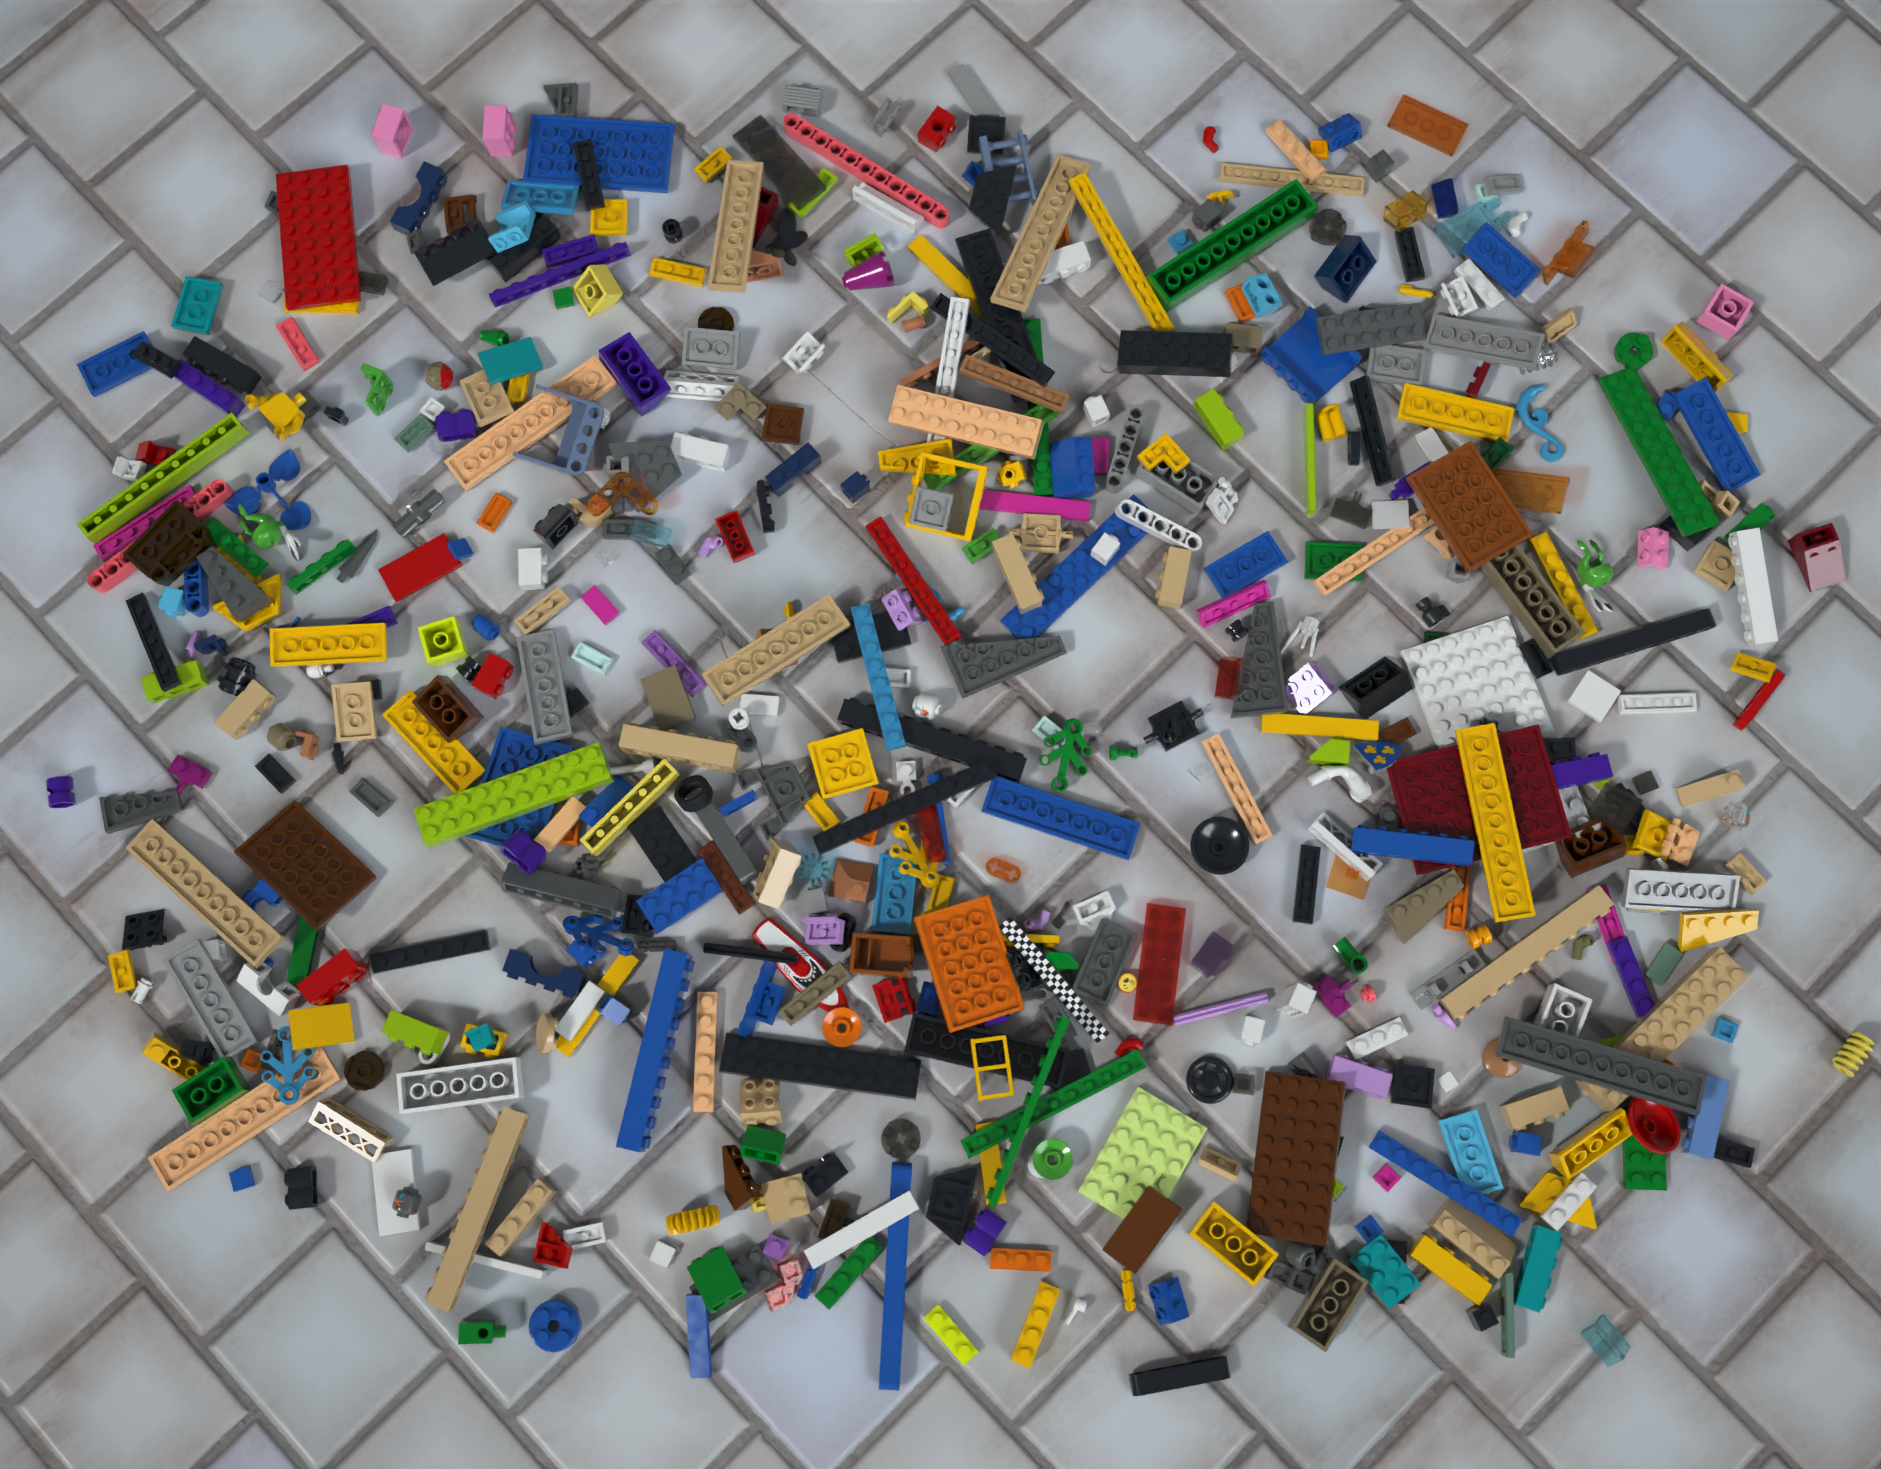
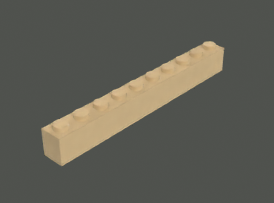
M1600 885L1591 888L1437 1001L1447 1011L1452 1020L1457 1018L1459 1020L1463 1019L1469 1014L1468 1010L1473 1006L1476 1009L1484 1004L1485 1001L1483 999L1488 995L1493 997L1501 991L1499 987L1504 984L1510 985L1516 980L1515 976L1520 972L1525 974L1532 969L1531 964L1535 961L1540 963L1548 957L1546 953L1550 950H1558L1564 945L1562 943L1567 938L1571 940L1579 935V929L1582 927L1586 929L1595 923L1593 919L1597 916L1603 917L1611 911L1609 908L1614 903Z
M504 1107L503 1111L498 1113L496 1118L498 1124L496 1129L492 1130L489 1135L488 1141L490 1144L488 1149H484L481 1155L482 1164L480 1169L477 1168L473 1175L474 1184L466 1193L465 1200L467 1201L464 1208L461 1207L457 1216L458 1224L451 1230L449 1239H451L450 1244L443 1250L441 1256L443 1261L441 1266L435 1270L433 1276L435 1281L433 1286L429 1287L426 1292L425 1299L427 1301L425 1304L453 1313L530 1117L527 1114Z

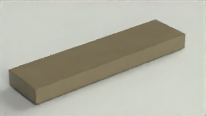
M839 961L778 1011L788 1024L792 1026L852 977L851 973Z

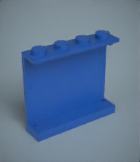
M1310 306L1305 310L1300 320L1268 348L1264 347L1260 356L1266 365H1270L1274 369L1278 377L1283 378L1287 382L1291 390L1296 391L1300 395L1304 403H1313L1314 405L1359 365L1362 356L1356 350L1321 355L1316 318L1321 316Z

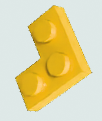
M1167 433L1163 434L1137 455V459L1148 471H1151L1160 462L1164 461L1176 474L1191 461Z

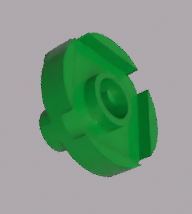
M1627 333L1618 340L1614 347V357L1618 363L1621 362L1624 365V368L1634 366L1636 370L1641 369L1651 360L1653 355V346L1646 334ZM1635 348L1637 350L1636 355H1633V352L1629 350Z

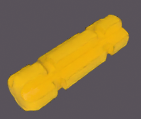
M1122 1270L1120 1274L1123 1280L1124 1300H1126L1124 1302L1125 1310L1134 1311L1136 1310V1301H1134V1286L1131 1281L1132 1272L1131 1270Z

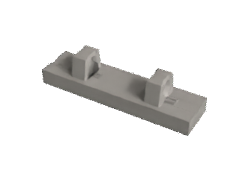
M1473 949L1415 989L1410 995L1419 1008L1423 1010L1482 969L1486 964L1476 950ZM1458 966L1465 970V974L1462 973Z

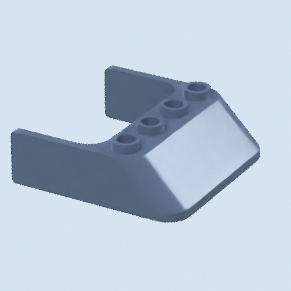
M536 384L535 388L540 392L569 401L572 406V412L557 456L552 463L514 452L513 456L557 472L580 476L587 468L604 418V409L596 403Z

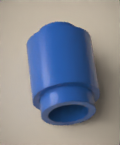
M478 614L471 622L473 629L487 641L496 639L500 633L499 625L486 615Z

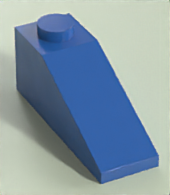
M620 775L614 780L615 782L609 784L578 816L590 827L598 823L634 788Z

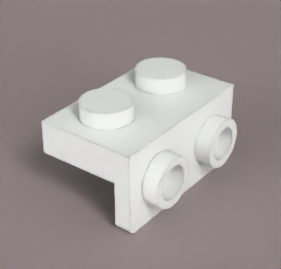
M1463 275L1447 284L1441 283L1443 289L1440 292L1444 300L1448 299L1450 305L1447 307L1452 316L1455 315L1458 319H1461L1479 309Z
M806 331L782 359L797 374L806 373L812 366L810 363L822 356L825 345L823 343L820 344Z

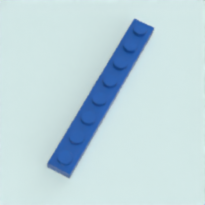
M1378 1130L1370 1143L1369 1148L1509 1235L1514 1236L1523 1221L1518 1215Z

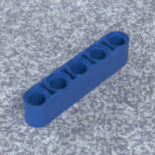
M197 559L184 572L185 607L193 615L203 617L209 611L208 575ZM198 568V571L193 574L194 569ZM199 585V589L194 592V588ZM200 603L199 608L194 610L195 606Z

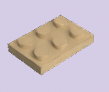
M484 369L459 381L480 427L514 412L502 383L490 385Z
M371 681L332 684L331 691L337 742L378 738Z

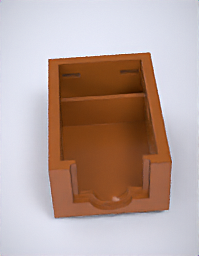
M853 933L849 973L854 975L912 979L916 939L907 936Z

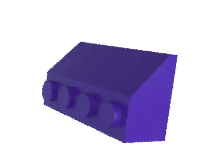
M630 332L598 350L601 362L641 417L655 409L671 391L668 383Z

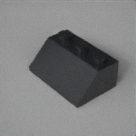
M1387 657L1381 658L1339 686L1340 691L1355 712L1364 719L1373 716L1413 689L1407 672Z

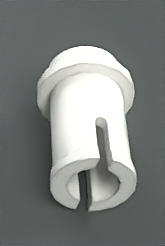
M144 977L138 980L139 984L130 998L139 1004L143 1003L149 989L153 988V981Z

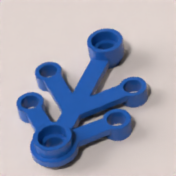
M593 914L584 918L568 916L563 920L565 932L573 935L576 941V948L580 951L588 948V940L582 937L581 932L588 935L594 949V956L597 958H603L606 955V947L601 945L599 940L618 947V952L622 956H630L634 951V943L631 939L624 938L621 940L604 933L622 929L623 920L619 917L612 919L611 923L594 927L586 925L595 922L603 923L605 917L601 916V918H598L596 916L600 915Z

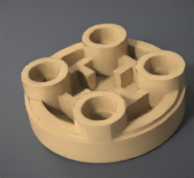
M542 1013L537 1023L536 1046L539 1053H548L551 1049L555 1050L557 1046V1039L554 1037V1033L558 1027V1018L553 1017L549 1013Z

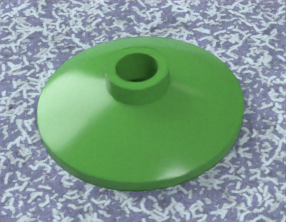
M1058 1139L1042 1141L1033 1153L1035 1170L1039 1175L1049 1180H1057L1064 1177L1070 1171L1073 1164V1155L1070 1148ZM1054 1155L1056 1157V1161L1054 1163H1050L1049 1156Z

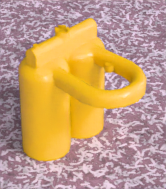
M1331 404L1322 410L1315 411L1316 422L1323 442H1329L1335 438L1339 439L1348 435L1339 410V404Z

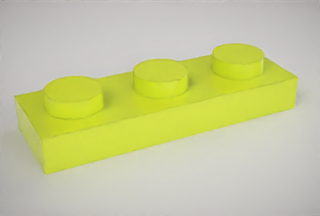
M939 1304L923 1317L963 1366L979 1352Z

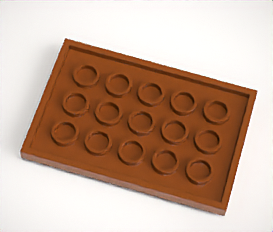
M1472 441L1467 442L1406 478V481L1467 574L1534 535Z

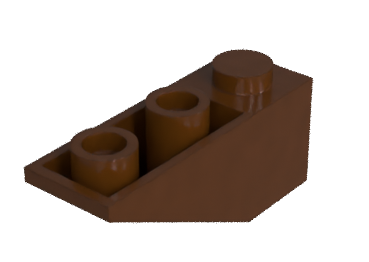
M724 1145L722 1147L725 1194L734 1211L745 1210L763 1196L759 1191L758 1184L750 1174L749 1167L743 1161L740 1150L735 1145Z

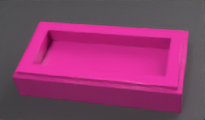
M1091 437L1094 475H1108L1109 438Z
M595 585L581 596V599L605 626L620 614Z

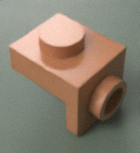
M309 730L296 731L295 735L304 739L300 756L308 760H314V756L319 751V738L314 736V732Z

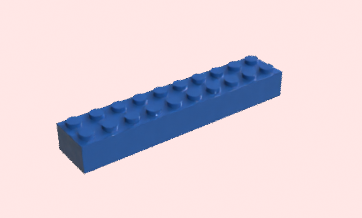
M664 949L616 1143L618 1148L636 1152H646V1148H650L652 1137H649L651 1129L655 1128L657 1117H654L656 1109H659L662 1099L659 1097L660 1090L665 1087L666 1078L664 1074L665 1070L669 1069L671 1058L668 1057L670 1050H673L675 1047L676 1038H673L675 1030L678 1031L681 1019H678V1016L685 1006L683 996L684 992H688L690 985L688 976L689 972H693L695 961H692L693 957L687 953Z

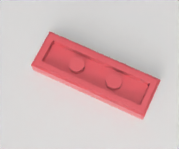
M293 317L276 325L304 371L320 363V360Z

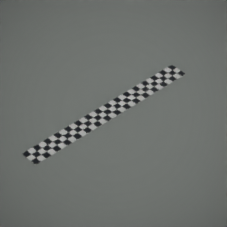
M1010 917L1003 922L999 928L1091 1037L1099 1043L1109 1035L1108 1031L1015 921Z

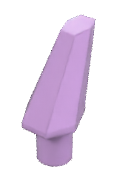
M195 631L186 645L185 649H188L186 659H194L196 651L194 643L199 641L201 632Z
M1438 1003L1432 1005L1434 1015L1438 1020L1452 1030L1458 1028L1444 1008H1441Z

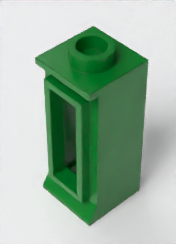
M1762 502L1732 528L1724 538L1728 541L1729 533L1754 528H1760L1761 530L1776 515L1769 506Z

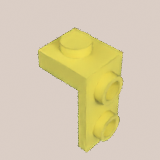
M912 291L909 295L906 294L896 307L893 306L888 311L887 322L891 325L910 306L921 316L923 315L924 318L929 313V304L924 297H919Z

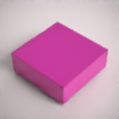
M1387 1163L1372 1177L1386 1192H1389L1401 1179Z

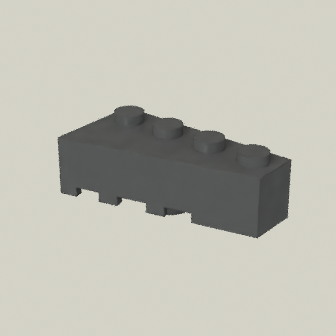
M213 546L196 556L227 608L240 622H243L274 602Z

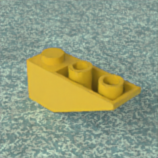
M155 1032L142 1048L143 1055L185 1080L206 1068L198 1061L182 1058L178 1054V1047Z

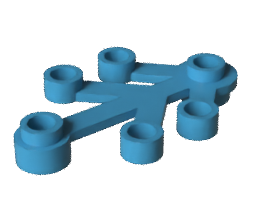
M283 1026L278 1030L277 1036L283 1042L284 1065L268 1050L263 1051L260 1058L284 1076L285 1085L275 1078L272 1071H264L261 1079L279 1091V1098L282 1103L291 1105L298 1101L300 1088L308 1079L316 1075L315 1068L307 1066L303 1070V1075L293 1084V1075L307 1059L315 1055L314 1048H309L312 1050V1054L306 1056L305 1051L307 1049H303L302 1054L292 1064L291 1034L289 1038L283 1037L285 1031L290 1032V1027ZM269 1053L271 1055L270 1059L264 1060V1054ZM307 1069L313 1070L311 1076L306 1075ZM266 1073H270L272 1075L271 1079L268 1081L264 1078ZM288 1091L293 1092V1097L290 1099L286 1097Z

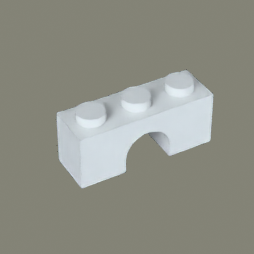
M249 962L245 963L236 980L280 1017L294 1008L301 994L298 989L288 981L275 987L269 979L272 968L265 962L258 968L253 967Z

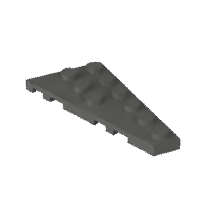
M1274 601L1254 604L1230 719L1288 713Z
M1060 636L940 646L962 699L1067 654Z

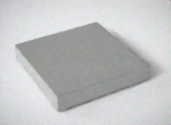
M917 486L909 524L946 532L954 494Z

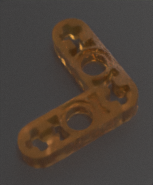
M625 472L616 473L587 503L589 514L597 517L602 515L623 494L646 515H654L658 511L657 500ZM619 478H620V479H624V478H625V483H626V484L621 483V484L618 486V490H619V491H617V489H616L615 487H616V486L618 485V483H619V480H618V479H619ZM638 489L641 492V496L633 498L630 495L631 491ZM606 490L614 492L612 498H606L603 494ZM599 497H601L602 502L599 504V510H592V504L597 505L600 502ZM644 497L648 504L653 503V509H646V503L642 501Z

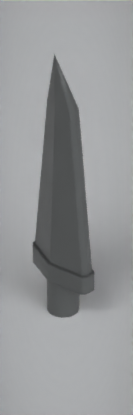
M377 529L338 568L341 573L336 579L340 583H343L348 576L350 578L354 577L376 541Z

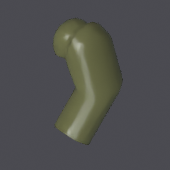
M1584 934L1575 939L1572 946L1571 959L1582 960L1583 949L1594 944V937Z

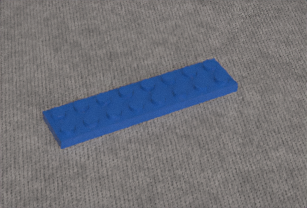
M1001 777L991 780L981 813L1129 861L1141 824Z

